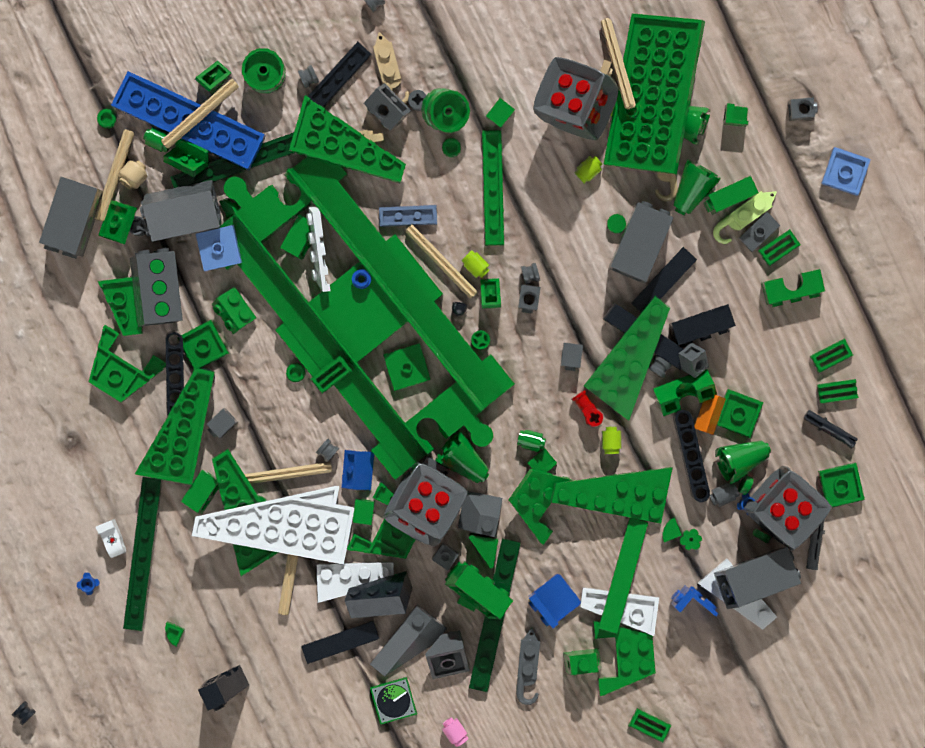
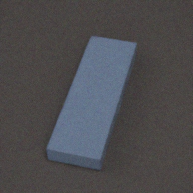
M437 205L379 207L380 227L437 225Z

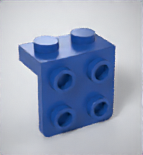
M556 574L529 595L531 601L528 602L535 612L538 610L542 614L540 619L546 627L550 625L552 629L559 624L558 621L581 604L580 599L560 574Z
M685 585L681 591L677 590L671 597L672 601L670 603L679 612L694 598L714 616L717 617L719 615L715 611L717 607L707 598L702 600L701 597L703 595L693 586L688 588Z

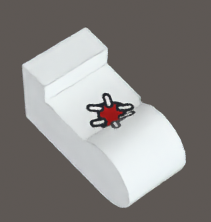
M115 519L96 526L98 534L100 533L111 558L126 552V547Z

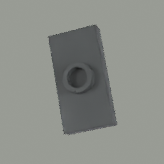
M766 212L739 239L753 252L780 225Z

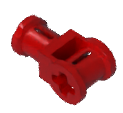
M584 390L571 400L572 402L575 401L580 408L581 413L585 417L586 424L590 427H597L603 422V414L589 400L586 395L587 392ZM591 413L599 416L597 418L598 423L595 421L590 422Z

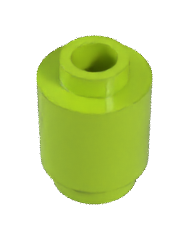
M589 156L577 167L574 173L585 184L602 171L600 166L603 164L596 156L593 158Z
M473 250L461 260L464 263L463 266L475 278L478 276L483 278L489 272L487 268L489 264Z
M606 427V431H602V449H604V454H620V449H622L621 430H617V427Z

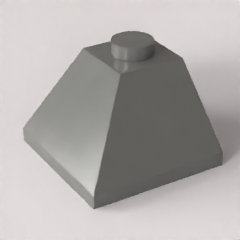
M468 491L461 508L458 528L495 537L503 498Z
M460 630L442 634L425 654L432 679L470 671Z

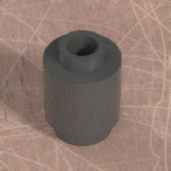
M727 482L712 489L710 499L714 506L722 507L736 500V497L740 495L735 484Z

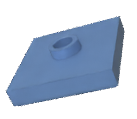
M833 147L821 184L858 196L871 159Z
M234 225L196 233L204 271L242 263Z

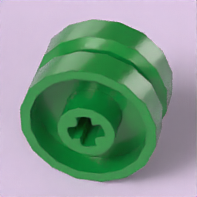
M259 48L251 51L245 57L242 63V75L252 90L260 94H270L277 91L283 85L286 79V68L276 52L266 48ZM263 68L267 70V72L264 74H262L261 71Z
M438 88L426 95L422 102L421 112L428 126L442 132L452 133L459 131L465 126L469 119L470 107L465 96L458 91Z

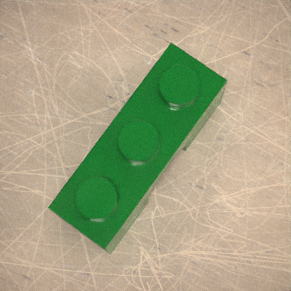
M818 269L799 274L800 285L794 291L785 287L783 278L762 282L766 305L771 304L773 308L783 305V301L786 300L795 303L802 301V297L808 295L810 299L821 297L820 293L825 292L821 270Z
M707 369L696 378L688 375L653 388L663 417L680 411V400L685 396H695L699 403H702L717 395L715 384Z

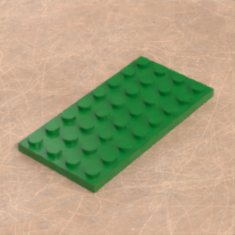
M631 14L623 62L636 105L631 109H626L620 90H618L604 165L677 175L704 32V20Z

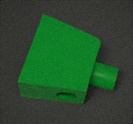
M599 648L563 652L565 672L570 675L599 672L602 668Z

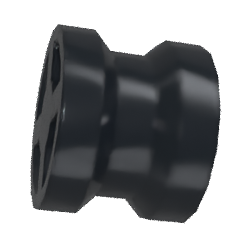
M24 701L12 713V716L18 718L20 724L24 725L36 711L30 709L28 703Z

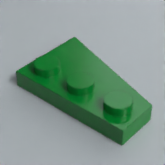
M132 277L98 281L122 335L143 334V326L138 327Z

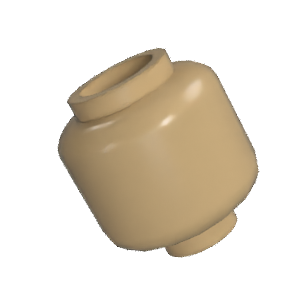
M128 161L119 172V181L130 190L132 188H139L148 177L145 171L146 166L140 161Z

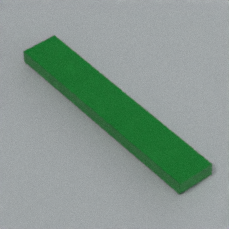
M501 130L482 131L485 246H503Z
M629 518L598 629L614 634L618 633L648 526L647 522Z

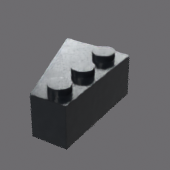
M729 304L670 323L676 344H682V347L688 346L693 343V340L699 338L700 341L712 338L711 334L717 332L719 335L730 332L729 328L736 326Z
M407 571L349 588L345 604L350 617L361 618L406 614L413 589Z
M238 665L206 680L198 689V692L207 710L213 709L215 712L225 707L227 701L248 687L249 683L241 666Z

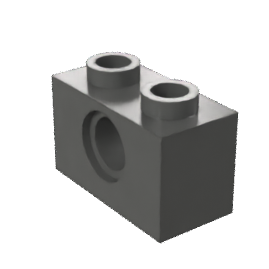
M385 83L376 88L363 103L368 111L374 114L381 121V124L390 131L397 127L412 111Z

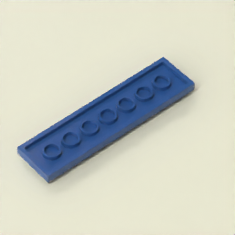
M127 71L111 104L112 107L168 133L201 106ZM211 111L188 131L182 139L250 170L266 135L218 112Z

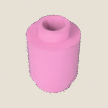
M451 717L443 723L442 731L451 744L458 747L469 739L467 737L468 733L457 718L453 720Z

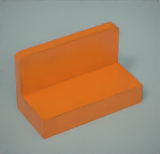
M715 395L714 398L704 401L694 426L695 429L714 435L726 399Z

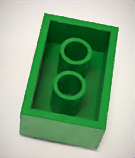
M457 566L445 585L487 618L501 619L513 602L509 597L510 593L503 588L498 589L494 586L495 582L487 576L484 578L480 575V570L475 566Z

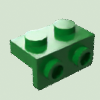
M182 138L175 143L176 147L163 156V162L192 177H195L208 167V151Z
M235 287L216 298L212 303L214 312L222 318L225 327L233 335L257 318Z

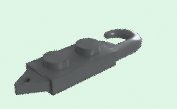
M533 628L521 639L516 697L519 702L525 705L535 703L539 696L538 693H535L532 699H526L523 695L524 686L532 685L537 680L540 641L537 639Z

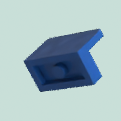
M345 450L341 488L371 490L374 464L373 452Z

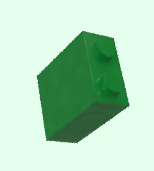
M748 176L707 195L704 198L705 202L703 204L707 213L711 212L714 215L757 195L759 192L752 177Z

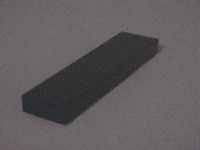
M357 41L307 97L324 108L372 54Z
M682 247L631 304L642 313L654 296L661 300L697 259L687 249Z
M373 620L301 645L307 664L376 641L380 637Z

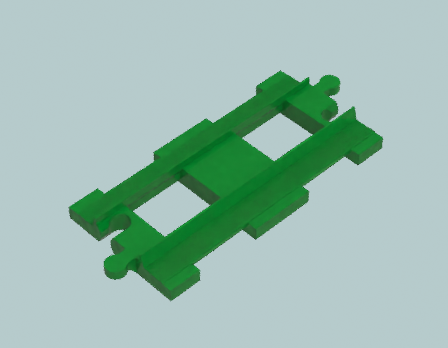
M306 157L293 168L287 169L288 171L284 176L291 184L299 187L301 192L299 201L289 206L282 203L279 192L273 185L268 186L253 198L248 192L247 184L243 179L239 177L227 179L224 184V192L227 197L235 200L241 208L237 212L235 211L233 216L218 228L234 225L242 263L237 265L284 322L275 331L312 377L340 355L343 356L349 367L353 369L334 386L380 442L371 451L394 480L434 449L428 440L422 439L417 432L418 423L424 418L434 419L438 423L439 431L445 439L464 425L471 433V440L476 446L485 447L489 445L494 437L491 427L483 424L476 415L515 385V383L491 354L481 361L435 303L443 295L440 289L396 234L387 241L382 237L339 183L348 176L341 166L311 157ZM314 203L360 262L330 285V291H322L311 301H308L263 243ZM235 265L226 266L225 268L227 270H230ZM357 270H366L370 274L371 283L367 288L359 289L353 285L352 275ZM359 276L358 281L360 283H363L365 281V277ZM409 322L456 382L407 422H404L358 362ZM339 361L316 380L320 382L342 363ZM345 367L321 385L322 388L345 372Z

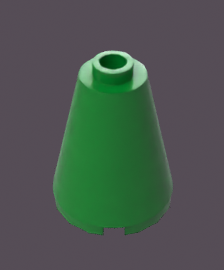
M689 106L684 139L692 144H699L700 140L697 138L699 135L703 136L710 118V115L707 113L711 111L710 109Z
M687 160L673 203V206L676 207L675 211L684 216L686 213L690 214L721 179L701 165L695 166V162Z
M459 432V436L457 434L453 435L441 448L444 450L442 455L438 454L436 456L438 464L475 483H482L489 476V468L461 432Z
M762 440L717 448L715 450V457L719 456L720 462L717 465L726 481L731 480L730 484H733L770 457L771 448L768 443Z

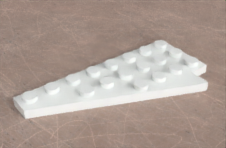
M333 486L196 516L191 536L344 564L354 507L336 504L339 486Z

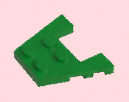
M104 325L88 382L115 400L123 403L166 369V362L153 355L143 371L137 369L109 351L120 334Z
M530 469L508 501L536 536L537 540L544 545L553 530L539 520L552 503L550 500L554 483L571 481L573 479Z
M380 482L373 498L388 505L394 494ZM384 519L373 542L354 533L347 550L406 559L416 539L395 528Z
M593 621L595 639L615 637L618 676L598 678L600 696H604L656 673L652 635L619 627L618 633L614 634L598 629L600 621Z

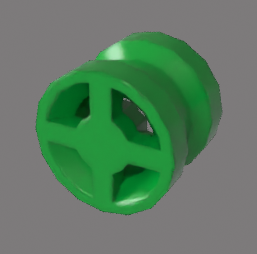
M476 331L471 337V343L476 349H485L490 343V336L485 331Z

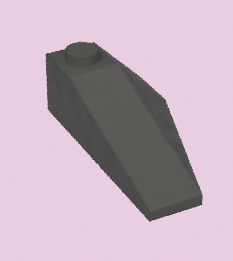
M417 604L370 665L386 676L432 646L445 632L447 627Z

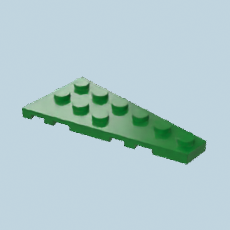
M306 95L304 96L289 148L290 152L399 184L401 183L406 166L404 162L377 146L375 142L361 135L356 129L326 111L325 108L313 102Z
M654 296L584 384V387L628 421L630 420L670 307L656 296Z
M194 369L137 468L135 475L192 485L214 371Z
M229 449L212 458L224 510L262 502ZM233 544L240 576H243L279 553Z
M673 467L554 483L550 502L661 524Z

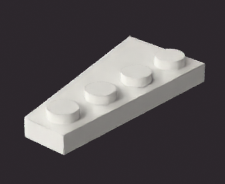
M316 206L309 207V214H306L307 224L311 228V232H308V240L312 244L310 260L314 262V269L311 270L313 281H316L321 290L326 292L330 291V284L325 281V275H328V268L325 260L322 259V256H325L326 253L324 243L320 241V238H323L321 214Z
M726 558L700 580L698 584L724 602L714 572L733 565ZM762 599L739 608H733L762 630L777 618Z
M394 562L317 564L318 603L345 596L351 587L394 575Z
M583 587L580 607L602 615L609 591ZM629 593L620 623L654 636L659 597Z

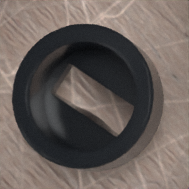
M453 302V314L456 316L464 315L468 305L461 302Z

